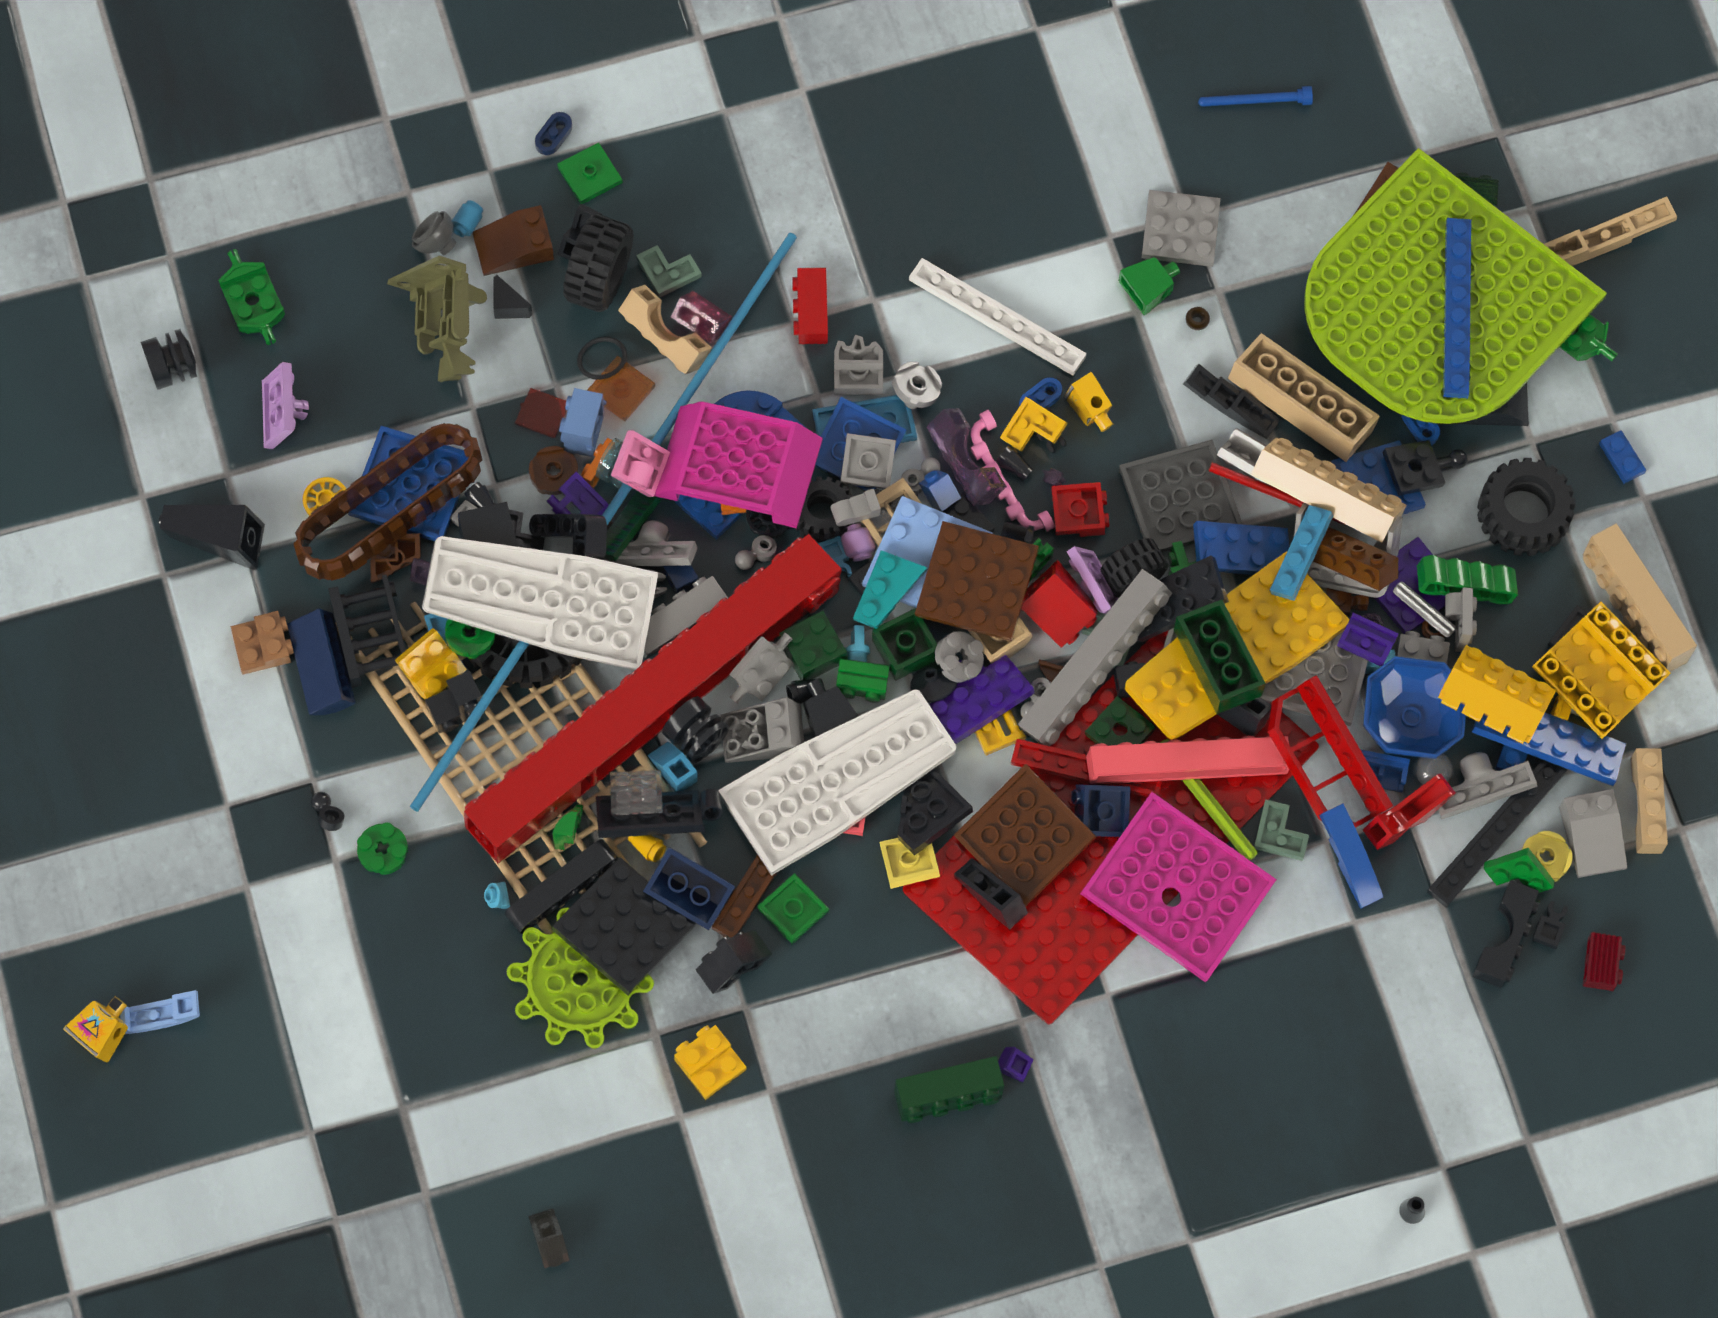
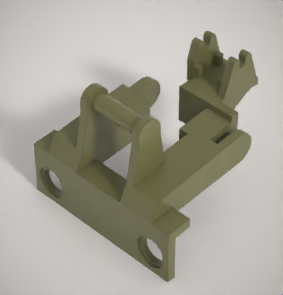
M437 256L388 279V285L410 291V301L416 302L415 335L417 336L418 350L422 354L432 353L434 349L443 351V358L440 359L438 381L460 380L462 378L461 375L474 374L475 370L471 369L470 366L475 365L476 362L461 352L460 347L467 344V339L465 338L469 335V307L486 302L487 294L484 290L468 283L466 264L443 256Z

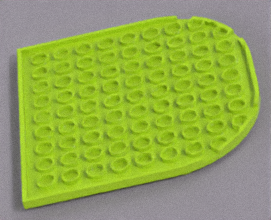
M1418 148L1319 252L1307 279L1304 304L1306 320L1316 344L1326 358L1342 373L1379 402L1399 414L1424 422L1451 424L1483 417L1507 403L1600 304L1607 293ZM1447 218L1471 219L1470 375L1468 399L1443 397L1445 235Z

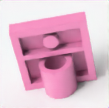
M633 430L627 431L611 476L647 497H654L670 452Z

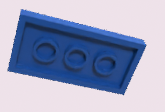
M1196 521L1193 524L1196 562L1211 555L1216 559L1219 572L1254 575L1289 549L1288 528Z

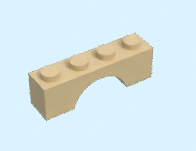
M646 285L631 289L618 310L625 317V320L633 324L645 339L650 340L662 355L669 358L675 364L679 371L688 374L699 370L712 347L696 332L683 337L673 334L662 320V300Z
M1636 748L1631 756L1632 782L1636 787L1638 802L1635 828L1636 852L1640 854H1662L1668 845L1661 749Z

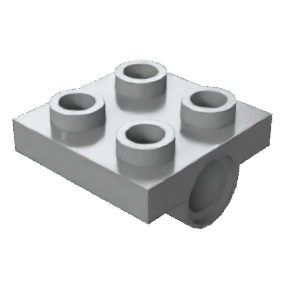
M1462 588L1461 592H1453L1445 596V618L1455 621V652H1462L1466 645L1472 644L1473 635H1476L1477 621L1473 620V612H1476L1477 597H1473V588Z

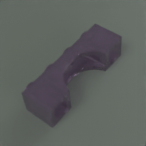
M960 408L943 409L928 424L927 429L931 434L932 440L939 447L944 460L951 467L956 480L961 484L968 500L973 506L990 504L1007 486L995 467L980 468L970 458L967 439L971 427Z

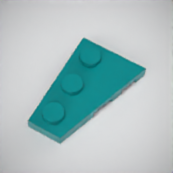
M881 550L853 620L877 629L895 609L904 595L913 588L917 580L926 573L928 568Z

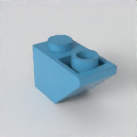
M669 741L648 755L674 792L684 791L698 781L696 769L683 752Z

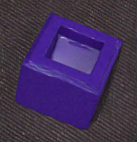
M1005 1047L998 1063L1001 1073L1024 1082L1034 1059L1016 1047Z

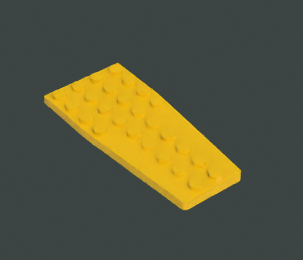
M1287 551L1227 594L1229 602L1225 603L1266 684L1297 666L1342 633L1350 620L1308 574L1302 583L1295 601L1271 594L1270 588ZM1178 637L1125 683L1126 692L1170 740L1177 739L1216 715Z

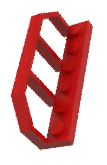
M1317 675L1272 701L1268 734L1319 820H1321L1319 815L1326 812L1327 809L1317 791L1346 775L1350 778L1366 809L1370 812L1366 817L1353 822L1355 828L1393 807L1389 797ZM1300 693L1314 720L1319 725L1321 732L1290 748L1279 729L1282 705L1284 700ZM1325 736L1344 771L1313 787L1294 752Z

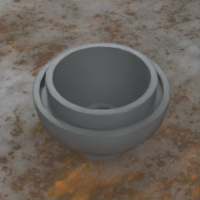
M436 211L429 215L413 233L412 247L426 254L440 252L444 256L449 253L456 244V241L452 238L453 223L451 217L445 211Z

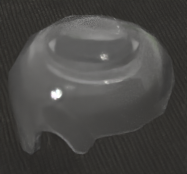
M1441 754L1436 759L1418 757L1414 762L1413 775L1418 778L1421 785H1424L1440 773L1449 783L1453 777L1454 768L1450 759L1445 754Z

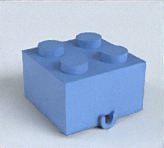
M574 388L572 396L567 397L565 410H568L567 416L562 418L559 432H562L560 441L564 442L565 451L589 457L594 456L605 414L604 405L607 403L603 400V394Z

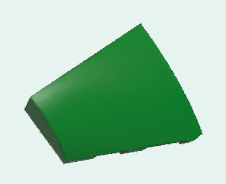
M577 804L555 825L552 833L555 849L565 850L566 843L574 844L576 830L580 828L584 805Z

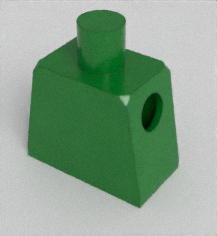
M1152 257L1120 270L1118 281L1145 316L1173 292L1174 282L1172 278L1180 274V270L1174 261L1162 266L1157 258Z

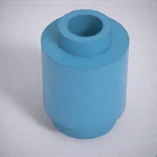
M471 200L462 204L452 219L453 232L460 237L471 236L483 217V208Z

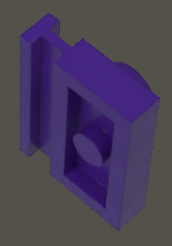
M1353 613L1337 646L1378 666H1383L1398 637V633Z

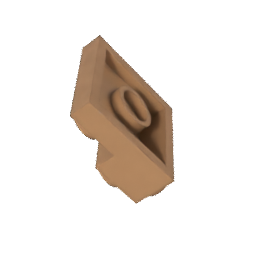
M278 611L254 616V621L230 626L242 675L291 663L289 654H293L294 651L291 639L286 640L284 632L288 631L285 616L280 617Z

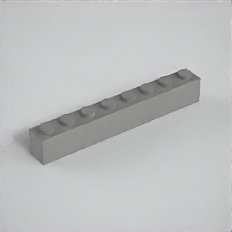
M1142 569L1018 723V726L1028 736L1039 744L1051 746V744L1058 740L1063 729L1074 720L1075 714L1089 701L1091 694L1105 681L1107 674L1121 661L1123 654L1137 641L1143 629L1150 625L1159 609L1166 605L1172 594L1166 585Z

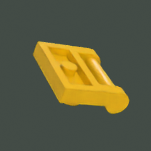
M1011 710L1002 714L1011 733L1010 735L1005 736L997 718L974 732L985 756L1016 744L1017 739L1025 740L1027 738L1024 731H1020Z

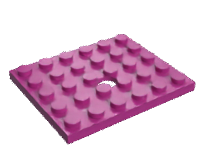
M1151 792L1080 894L1206 983L1277 879ZM1174 888L1180 893L1181 900L1177 906L1170 907L1163 902L1162 892L1165 889Z

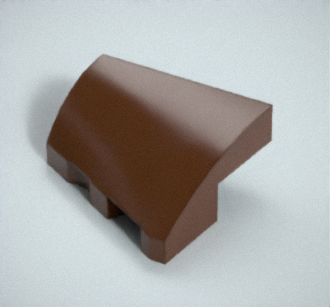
M420 533L405 534L396 542L390 543L377 556L371 557V583L383 579L382 575L387 574L389 576L421 559Z

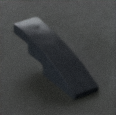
M1200 364L1194 367L1183 383L1184 386L1211 406L1265 439L1270 436L1281 420L1244 389L1241 391L1237 390L1223 377L1216 378Z

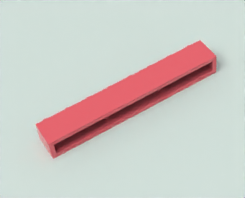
M1270 735L1265 738L1245 736L1241 739L1221 737L1217 740L1207 741L1204 738H1198L1188 742H1182L1177 739L1170 740L1167 743L1147 741L1143 744H1132L1130 742H1123L1111 746L1100 743L1090 747L1086 756L1090 785L1287 774L1289 771ZM1284 736L1285 739H1286V741H1287L1288 744H1289L1288 736Z

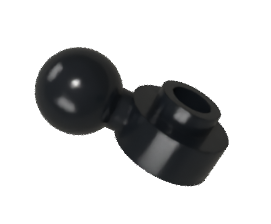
M315 793L311 798V805L316 811H319L318 824L328 831L339 830L345 818L343 811L335 806H330L331 798L327 793Z

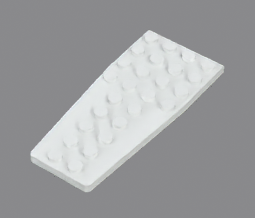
M440 536L434 543L422 608L430 614L564 655L636 670L643 660L658 572L587 556Z
M912 690L781 753L721 788L718 792L772 876L838 837L950 758L956 752V744L919 690Z

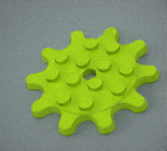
M563 908L558 912L557 921L569 908ZM534 927L527 928L524 931L522 938L524 943L530 947L532 956L525 963L510 964L507 968V976L511 981L524 983L528 989L527 997L515 1007L516 1015L520 1019L525 1020L535 1015L545 1017L548 1021L545 1038L549 1044L558 1045L562 1043L569 1031L577 1030L583 1034L588 1047L597 1049L603 1045V1028L607 1023L617 1022L627 1029L637 1025L638 1015L629 1006V999L635 993H648L653 989L654 980L650 975L628 996L555 932L544 934ZM576 973H584L588 978L587 982L582 986L573 981V976Z

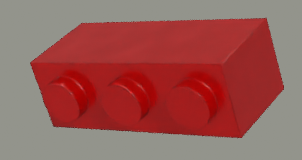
M797 268V277H792L793 292L797 291V299H793V314L798 313V321H793L794 336H798L799 344H828L826 268Z

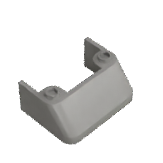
M1303 503L1296 514L1294 536L1309 506L1306 503ZM1397 517L1388 532V538L1383 543L1376 541L1374 547L1396 557L1398 556L1403 517ZM1312 562L1307 572L1319 587L1374 598L1383 596L1389 587L1387 585L1378 591L1315 562Z

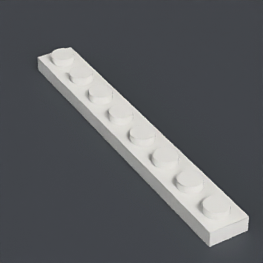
M923 258L909 276V281L1074 376L1086 358L1087 353Z

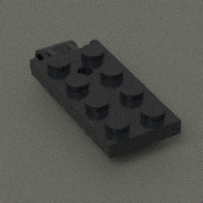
M706 789L702 793L699 790L596 796L598 838L705 832L703 820L714 821L722 815L720 793L715 789Z

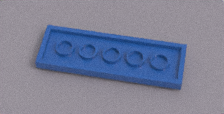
M1544 713L1530 742L1524 741L1523 744L1507 736L1511 729L1507 726L1503 733H1500L1484 725L1487 716L1484 714L1480 722L1475 720L1472 733L1614 786L1617 781L1626 746L1624 742L1608 736L1601 739L1595 731L1548 713Z

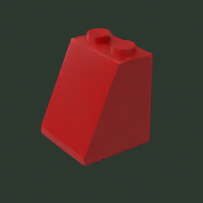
M1058 560L1027 588L1021 608L1061 648L1066 643L1071 645L1079 637L1080 634L1078 632L1083 627L1089 628L1097 620L1096 615L1098 611L1093 601Z

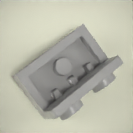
M1236 428L1230 439L1220 448L1217 456L1221 457L1227 465L1236 466L1243 470L1246 476L1258 479L1252 476L1251 473L1262 450L1267 445Z

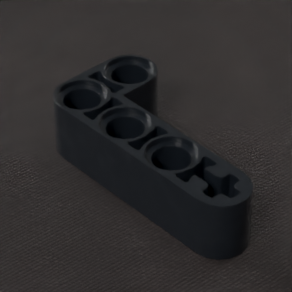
M535 514L531 517L529 530L533 536L573 538V555L587 556L600 560L605 558L607 522L604 516L593 514Z

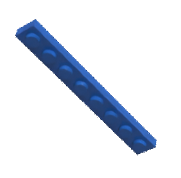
M1447 218L1443 397L1468 399L1471 219Z

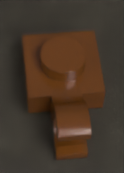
M1326 589L1328 597L1346 616L1350 615V609L1367 611L1369 596H1351L1349 592Z

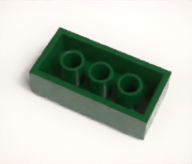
M1222 599L1176 617L1174 631L1216 714L1262 697L1266 683Z
M997 1056L896 1079L894 1094L901 1121L908 1120V1123H915L923 1120V1117L928 1115L941 1117L954 1109L967 1111L972 1109L973 1105L983 1103L984 1106L993 1105L999 1102L998 1099H1002L1004 1082Z

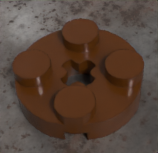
M549 446L539 450L529 464L530 480L541 494H562L558 489L575 472L578 473L576 458L559 446ZM551 466L560 469L557 475L547 473V471H550Z

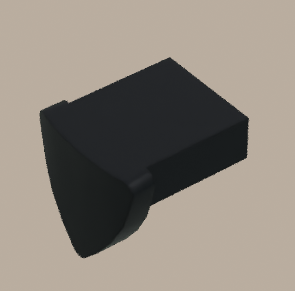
M1005 521L1001 536L1032 544L1035 526L1029 525V527Z

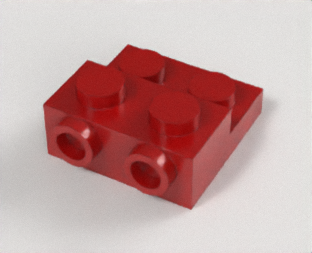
M1101 482L1051 486L1056 535L1080 533V537L1105 535V528H1109V515L1103 511V505H1107L1106 490L1101 491Z

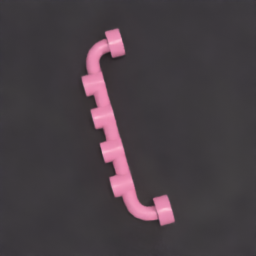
M989 410L980 413V419L971 428L970 436L974 446L970 447L976 460L982 458L986 466L982 467V470L987 480H995L997 486L993 489L1000 501L1006 499L1009 506L1005 510L1010 520L1017 519L1022 526L1029 527V525L1035 526V531L1044 529L1045 532H1048L1055 528V524L1047 510L1037 515L1039 520L1031 521L1027 518L1023 507L1017 501L1009 483L1005 480L997 462L994 461L986 443L980 436L983 428H986L987 431L996 428V422Z

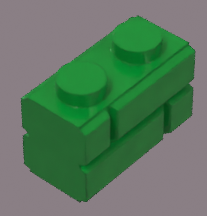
M840 658L836 686L847 699L860 696L865 697V700L869 702H879L880 699L885 700L890 665Z

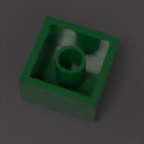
M916 608L880 625L877 629H872V642L884 663L890 665L889 671L895 681L936 661L935 650L937 643L921 617L915 616Z
M824 611L779 633V639L784 632L793 639L783 651L794 663L792 666L800 680L814 679L838 667L840 658L847 659V651Z

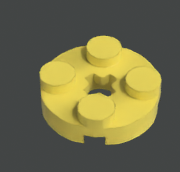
M1538 832V834L1530 836L1522 849L1529 848L1554 881H1558L1565 875L1572 863L1571 848L1569 849L1565 843L1566 840L1555 832ZM1545 851L1550 852L1549 856L1552 857L1553 860H1548V862H1544L1543 859L1540 857V854H1544Z

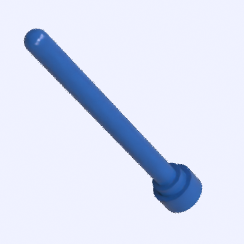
M1302 86L1296 92L1201 97L1198 100V104L1203 107L1297 101V103H1302V105H1312L1313 94L1312 86Z

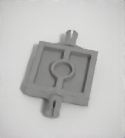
M784 632L776 644L768 642L761 636L729 675L739 685L730 696L734 702L738 704L746 693L753 694L763 701L794 663L786 657L783 651L790 641L793 640L789 635Z

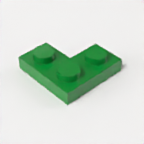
M1529 848L1484 863L1485 872L1496 886L1510 880L1519 879L1523 885L1538 890L1539 893L1554 887L1555 881Z

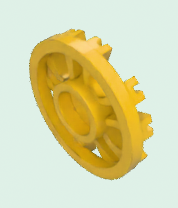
M323 477L312 481L303 493L302 499L305 511L310 516L317 508L331 501L332 497L342 490H346V487L339 480L330 477ZM325 482H329V489H325ZM320 484L322 490L316 492L313 487ZM335 485L341 488L336 493L332 492ZM308 494L314 495L316 498L309 497ZM315 502L316 505L309 509L307 503Z

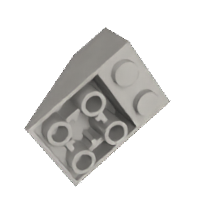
M787 697L721 714V721L726 722L730 726L729 732L723 740L726 763L773 759L781 753L804 743L801 705Z

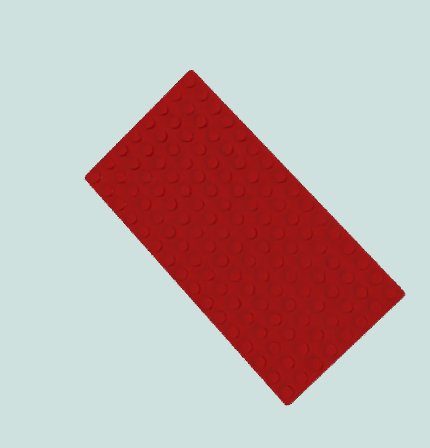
M1168 631L1149 639L1127 662L1148 663L1164 649ZM1113 676L1075 714L1074 720L1067 724L1060 733L1058 740L1051 744V747L1087 755L1090 747L1096 745V743L1085 736V731L1117 697ZM1132 697L1121 698L1156 726L1155 731L1145 742L1156 741L1160 743L1168 739ZM1281 712L1279 729L1283 736H1288L1290 748L1310 738L1304 730ZM1216 714L1178 737L1177 740L1188 742L1204 738L1207 741L1217 740L1221 737L1241 739L1247 735ZM1270 716L1266 725L1254 736L1255 738H1265L1269 735ZM1119 725L1113 729V732L1116 735L1122 736L1127 733V729ZM1316 741L1294 752L1301 766L1318 750L1319 744ZM1289 769L1287 774L1204 778L1200 780L1241 830L1264 806L1265 799L1270 800L1293 775ZM1033 770L1075 814V805L1071 802V793L1076 789V784H1090ZM1182 780L1162 781L1159 793L1160 798L1227 844L1229 842L1225 834ZM1130 793L1129 823L1148 797ZM955 836L935 854L940 877L903 886V893L1049 1025L1138 936V934L1080 894L1120 837L1097 836L1026 906L1028 914L1011 929H1008L994 918L955 878L954 873L971 858L980 863ZM1174 888L1165 889L1162 892L1163 902L1168 905L1179 892Z

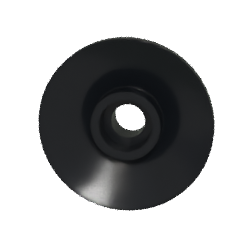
M933 662L919 669L914 674L910 683L911 691L919 690L927 703H932L948 697L955 690L958 682L946 678L942 673L944 670L940 664L937 665L936 662Z

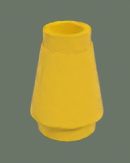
M652 835L628 837V841L647 861H659L666 851V845L663 844V840Z

